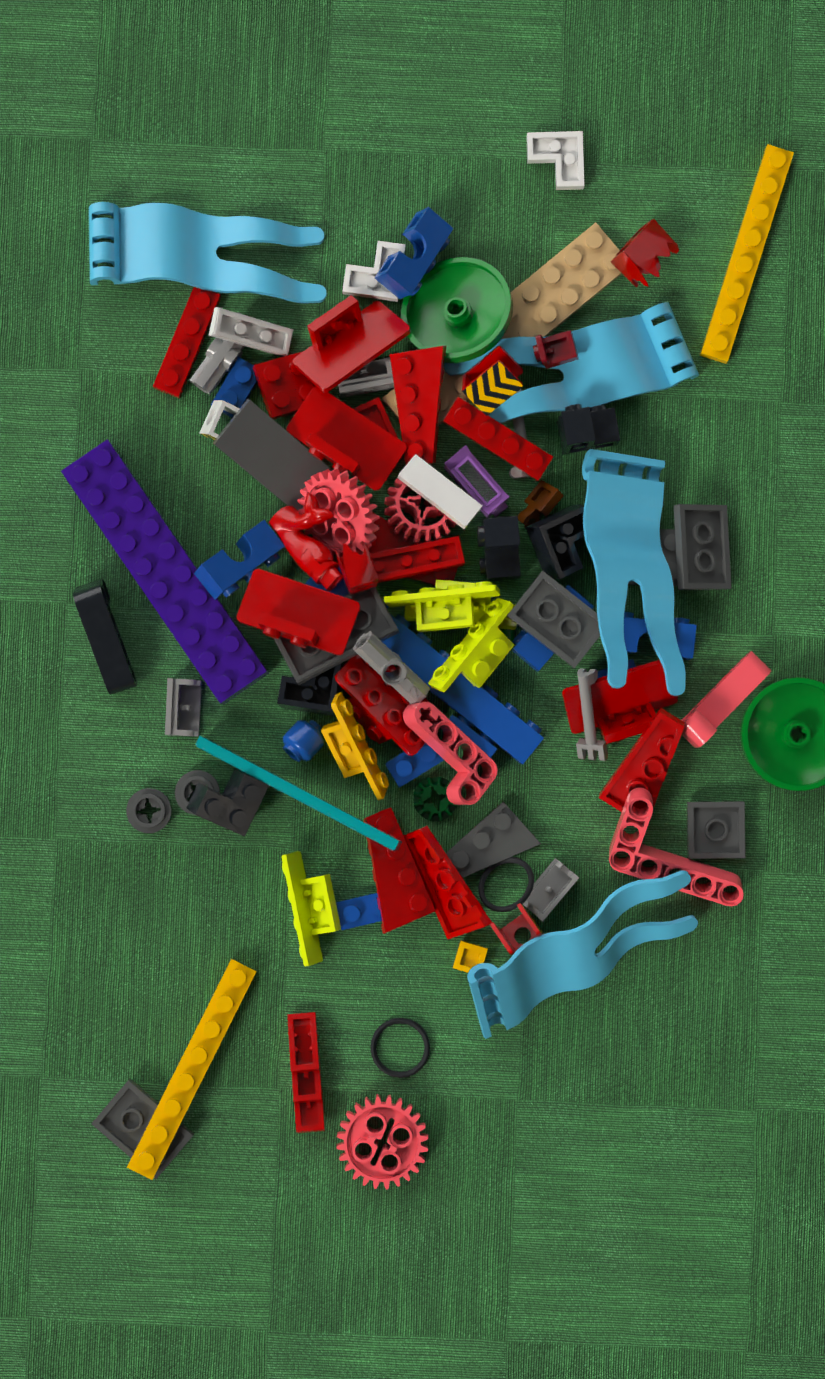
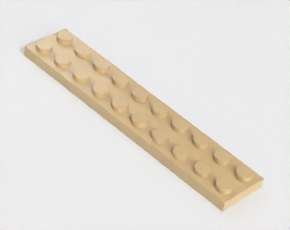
M596 222L511 292L513 313L510 325L502 339L535 337L538 335H542V337L548 336L622 275L610 262L620 250ZM444 370L443 382H441V410L438 415V426L443 422L457 397L466 402L470 400L462 392L463 374L450 376ZM394 388L382 400L399 419Z

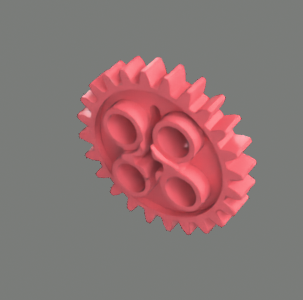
M336 468L332 471L326 469L311 476V479L304 482L306 487L300 490L304 497L297 500L303 506L298 512L304 513L306 494L309 492L317 499L319 508H325L334 513L333 518L322 524L314 525L304 533L306 535L312 534L313 538L325 544L332 555L336 554V549L339 558L343 555V543L361 555L364 552L363 543L365 544L366 542L369 549L372 547L371 542L377 539L374 532L378 531L379 527L373 522L380 519V517L372 512V510L377 508V505L370 504L369 500L373 495H365L366 485L358 486L357 476L349 479L348 471L340 474L339 469Z
M377 1094L375 1103H371L370 1099L365 1097L364 1107L356 1102L354 1105L356 1113L346 1112V1116L350 1121L340 1122V1126L346 1131L337 1132V1137L344 1141L338 1143L336 1148L338 1150H345L339 1156V1160H348L344 1170L354 1169L352 1178L354 1180L360 1175L363 1176V1186L369 1180H372L374 1189H377L379 1182H383L387 1190L389 1189L390 1181H394L399 1187L400 1177L402 1176L407 1181H410L409 1171L419 1172L416 1162H425V1158L420 1152L428 1151V1146L421 1143L428 1140V1134L420 1133V1131L426 1128L425 1123H417L420 1113L411 1115L412 1104L403 1108L402 1098H399L394 1104L392 1103L391 1095L387 1096L386 1102H382L380 1095ZM373 1116L381 1118L383 1121L382 1127L379 1129L369 1127L367 1123L369 1118ZM393 1118L394 1123L387 1136L388 1144L383 1145L376 1164L372 1165L371 1160L378 1147L377 1139H382L389 1119ZM398 1128H404L409 1132V1137L400 1141L394 1137L393 1133ZM360 1143H367L371 1146L372 1151L367 1155H361L357 1152L356 1146ZM391 1154L397 1158L398 1162L396 1165L388 1167L383 1164L382 1158L385 1155Z

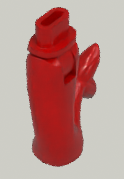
M307 492L303 514L298 512L294 506H285L274 514L269 521V525L278 535L297 565L317 585L322 584L327 591H331L343 578V575L338 571L339 565L334 561V556L325 544L304 534L303 530L326 522L334 517V513L328 509L319 508V503L315 496Z

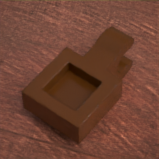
M541 480L524 502L528 506L519 513L518 521L524 524L526 529L527 526L539 521L541 514L547 517L564 495L557 488Z

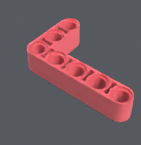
M635 788L630 791L609 847L610 866L618 872L643 880L671 875L669 871L675 868L685 870L691 876V881L686 887L678 891L732 907L741 903L744 892L741 879L735 873L642 844L653 813V799L651 793L644 788ZM643 800L647 805L639 809L634 807L633 803ZM634 826L638 831L628 834L624 831V828ZM624 851L628 853L629 856L624 859L617 858L615 854L617 852ZM645 860H652L656 863L652 867L642 865ZM701 877L710 879L706 884L696 882ZM727 886H734L737 888L734 892L731 893L723 891V889Z

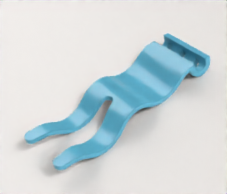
M97 202L89 206L90 284L98 285L99 280H111L114 284L137 283L146 280H171L219 293H254L296 303H321L326 299L327 293L325 287L320 284L300 282L253 264L219 259L216 251L221 247L244 243H275L292 247L319 245L324 241V232L319 227H297L259 217L212 216L167 203H145L119 208L116 204L110 202ZM108 214L111 215L113 219L97 218V215ZM101 238L111 239L113 243L97 242V240ZM106 262V263H111V264H113V267H109V266H99V267H98V264H99V263Z
M664 302L645 310L640 315L613 319L572 331L579 359L550 368L559 369L564 375L563 381L532 387L516 393L488 416L502 424L533 413L565 411V407L575 404H581L582 408H591L644 393L666 390L686 379L698 377L699 373L669 302ZM665 316L666 321L653 326L652 321L654 319ZM535 337L501 339L491 350L475 359L460 363H444V370L448 375L465 374L497 346H501L519 365L546 367L541 361L537 362L533 351V346L537 345ZM673 339L675 340L676 345L663 350L662 344ZM681 363L685 364V369L673 373V367Z
M589 449L585 454L582 465L583 479L587 480L583 530L586 546L591 555L596 573L597 618L601 641L607 657L608 683L616 689L626 684L628 655L624 640V611L628 582L633 581L640 585L646 628L653 648L663 666L667 691L673 696L681 695L685 691L686 672L675 634L673 580L660 542V519L663 507L664 482H659L661 470L665 468V461ZM596 460H600L598 472L594 471ZM620 464H624L622 476L618 475ZM644 468H648L646 479H642Z
M681 870L663 878L630 882L610 894L596 914L583 925L571 930L546 933L529 940L517 949L512 957L500 968L490 963H481L472 967L468 972L467 979L484 1038L492 1037L490 1027L494 1024H503L506 1030L517 1026L529 1015L536 1005L552 995L567 991L583 990L598 984L610 974L620 958L636 945L648 941L672 939L692 932L698 925V921L693 915L672 921L637 923L622 929L611 938L599 953H595L596 948L604 940L614 922L625 911L639 903L664 898L686 887L691 881L689 873Z

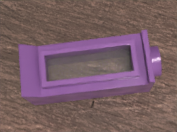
M466 445L444 463V469L460 488L482 505L480 511L486 518L492 514L497 517L508 508L506 502L510 496L504 492Z

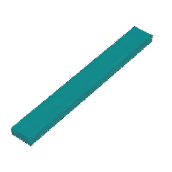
M199 736L195 745L205 752L393 851L398 850L401 846L402 841L217 743Z

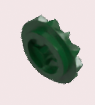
M434 776L426 778L418 784L414 791L413 803L420 816L429 821H442L453 814L457 805L451 803L447 797L440 801V811L437 810L433 803H423V801L431 797V787H434L438 795H446L450 781Z

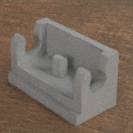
M390 357L371 361L338 385L340 397L345 398L394 389Z
M167 678L165 735L199 737L202 681Z
M555 858L534 882L533 890L523 905L540 920L544 921L579 877Z

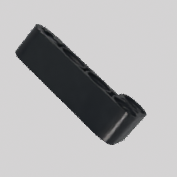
M99 579L75 587L73 592L74 602L108 693L112 695L137 687L135 673L110 608L111 600L104 580Z

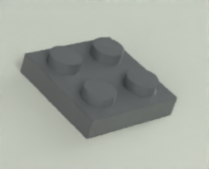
M744 801L686 802L688 859L745 858Z

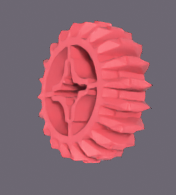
M397 478L394 481L395 487H389L387 492L389 497H386L384 504L389 506L385 508L384 514L392 516L388 519V525H397L394 529L395 535L403 531L405 533L403 540L407 541L409 536L414 537L413 542L415 545L419 543L420 538H423L425 543L431 541V536L434 540H440L441 534L448 536L450 533L449 527L454 528L456 523L425 499L423 502L426 505L422 517H420L421 510H419V504L423 497L417 495L415 497L408 496V498H402L404 494L412 489ZM401 509L404 510V513H408L414 518V524L406 519ZM443 517L433 525L423 526L424 521L428 518Z

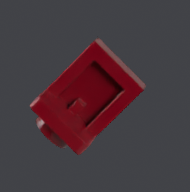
M571 330L543 338L542 335L535 336L537 345L533 346L534 355L537 362L541 361L546 369L579 359Z

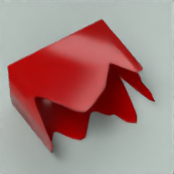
M651 219L631 237L610 262L635 287L639 286L638 281L644 286L649 287L642 274H652L655 277H660L659 270L661 266L657 256L669 257L671 256L670 252L677 254L679 248L677 243L655 219Z
M366 542L365 544L363 543L364 552L362 555L351 550L345 543H343V555L341 558H339L335 549L349 595L376 587L378 583V575Z

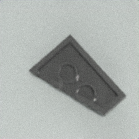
M502 802L450 848L446 854L463 878L541 843L510 808Z

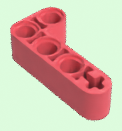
M752 651L747 653L682 719L685 722L682 736L694 748L704 745L715 734L716 728L772 670Z
M419 702L409 704L403 712V719L406 725L458 772L447 787L446 794L448 800L454 805H472L478 802L497 776L498 769L496 763L432 703ZM439 728L443 730L442 740L437 735ZM459 746H461L463 750V756L461 759L459 758L457 753ZM479 764L482 766L483 770L481 777L478 775L477 772ZM463 786L466 788V796L464 799L461 795V789Z

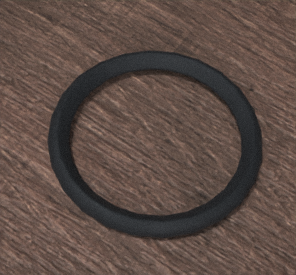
M509 857L487 867L480 878L478 886L481 902L487 908L496 912H508L518 908L517 904H523L533 890L534 874L527 862L516 857ZM502 864H519L526 870L528 875V886L523 896L508 906H496L490 903L484 893V885L488 875Z
M393 1018L384 1022L375 1031L371 1040V1056L376 1066L385 1074L397 1078L409 1077L420 1071L426 1064L430 1054L429 1038L422 1026L408 1018ZM407 1024L415 1028L422 1036L424 1054L421 1061L413 1069L404 1072L393 1071L385 1067L379 1060L376 1050L377 1040L383 1030L391 1025Z

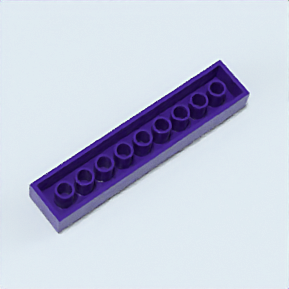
M108 439L61 470L68 483L220 704L224 705L269 674L218 598L214 600L194 575L198 568Z

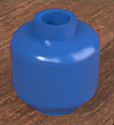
M298 720L283 736L284 751L297 762L301 760L310 761L324 746V738L321 734L322 728L313 720H310L309 723L304 720Z

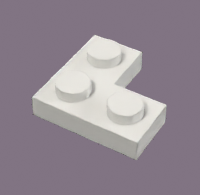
M583 131L527 133V164L555 163L556 190L584 189Z
M378 241L374 268L346 264L343 294L398 302V298L379 283L375 276L388 256L399 251L405 254V244Z

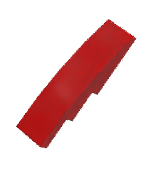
M316 1012L287 1014L296 1133L325 1131Z

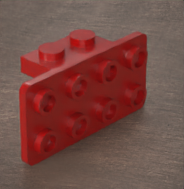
M350 295L307 325L312 346L293 359V364L296 369L322 392H329L408 336L411 332L410 326L380 301H375L360 311L358 300Z
M317 386L312 388L286 428V431L295 439L310 448L308 452L320 461L324 458L333 463V469H339L340 474L348 471L349 475L357 476L360 482L374 491H379L407 450V446L403 441L330 393L322 392Z
M255 569L238 610L237 620L240 623L263 630V634L269 637L279 639L281 636L290 639V643L296 646L306 648L308 645L341 656L345 652L360 611V604L355 600L262 569Z
M359 655L350 658L335 675V681L350 695L346 699L350 701L353 707L355 720L366 730L367 736L379 744L392 738L407 755L413 756L417 754L425 742L404 722L403 712L410 703L396 689L385 683L381 675ZM390 665L385 672H393L396 670V667ZM424 698L421 702L429 701L426 698Z
M660 660L628 669L626 684L619 689L609 685L607 676L598 678L595 683L590 685L595 728L599 727L606 744L643 733L656 715V709L673 705L678 701V696H673L667 691L665 673ZM578 684L565 688L562 691L569 727L573 734L584 732Z

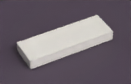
M219 307L214 308L209 336L282 357L288 356L293 329Z
M416 454L397 477L463 529L469 525L482 508L479 502Z

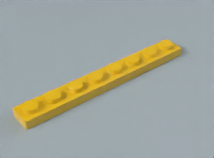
M769 144L765 148L700 352L702 357L724 364L728 362L794 152Z
M233 959L230 960L127 1168L153 1180L257 972L256 970Z

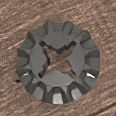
M194 770L184 774L177 782L175 788V798L178 805L183 811L192 815L195 814L186 808L190 801L188 798L194 792L190 784L191 782L196 786L199 782L220 792L217 780L208 772Z
M145 788L131 796L126 807V814L129 823L136 830L143 833H155L163 829L169 822L172 807L168 797L161 791ZM147 798H149L152 807L161 808V811L153 813L152 823H150L147 814H138V811L146 808Z

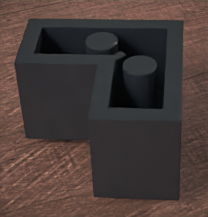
M575 404L565 407V411L560 413L557 426L563 455L588 451L589 449L616 446L620 442L615 408L607 409L606 405L582 408L581 404Z
M571 505L526 527L542 571L553 579L560 580L583 568L574 541L584 537V505Z
M518 516L483 519L482 526H479L477 530L478 547H483L484 558H479L480 575H486V581L519 579L521 577Z
M346 661L300 685L297 684L294 677L282 676L277 704L284 709L336 716L331 707V702L334 696L341 692L342 687L335 681V675L346 664Z
M235 768L223 793L198 782L186 808L201 818L245 837L269 785Z

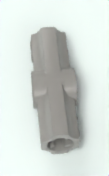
M215 338L206 351V358L191 377L190 382L204 393L211 395L227 371L230 372L237 358H241L242 350L245 346Z
M371 631L364 633L357 639L353 650L381 675L385 683L396 689L410 704L419 703L427 696L430 687L402 661L398 654L392 652ZM398 665L395 671L385 672L388 666Z

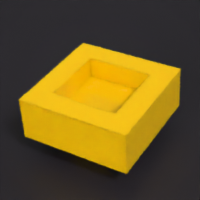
M460 940L453 968L468 973L475 965L484 963L488 948Z

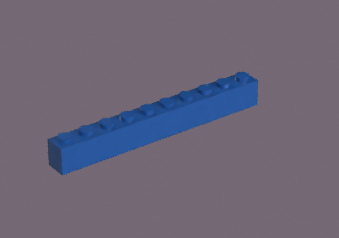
M311 577L305 583L327 591L322 584L317 585ZM344 578L341 579L333 590L328 592L343 597L348 595L349 592ZM397 614L396 617L391 615L399 633L386 639L383 643L392 652L398 654L402 661L430 687L429 691L469 721L481 733L492 739L496 745L521 765L524 764L544 739L540 735L542 729L531 720L527 723L518 717L520 711L510 703L501 704L496 699L498 694L485 684L483 688H477L461 673L445 692L432 688L428 682L433 677L434 671L442 666L450 655L443 649L439 653L430 646L433 642L422 632L416 635L408 629L411 624L401 615Z

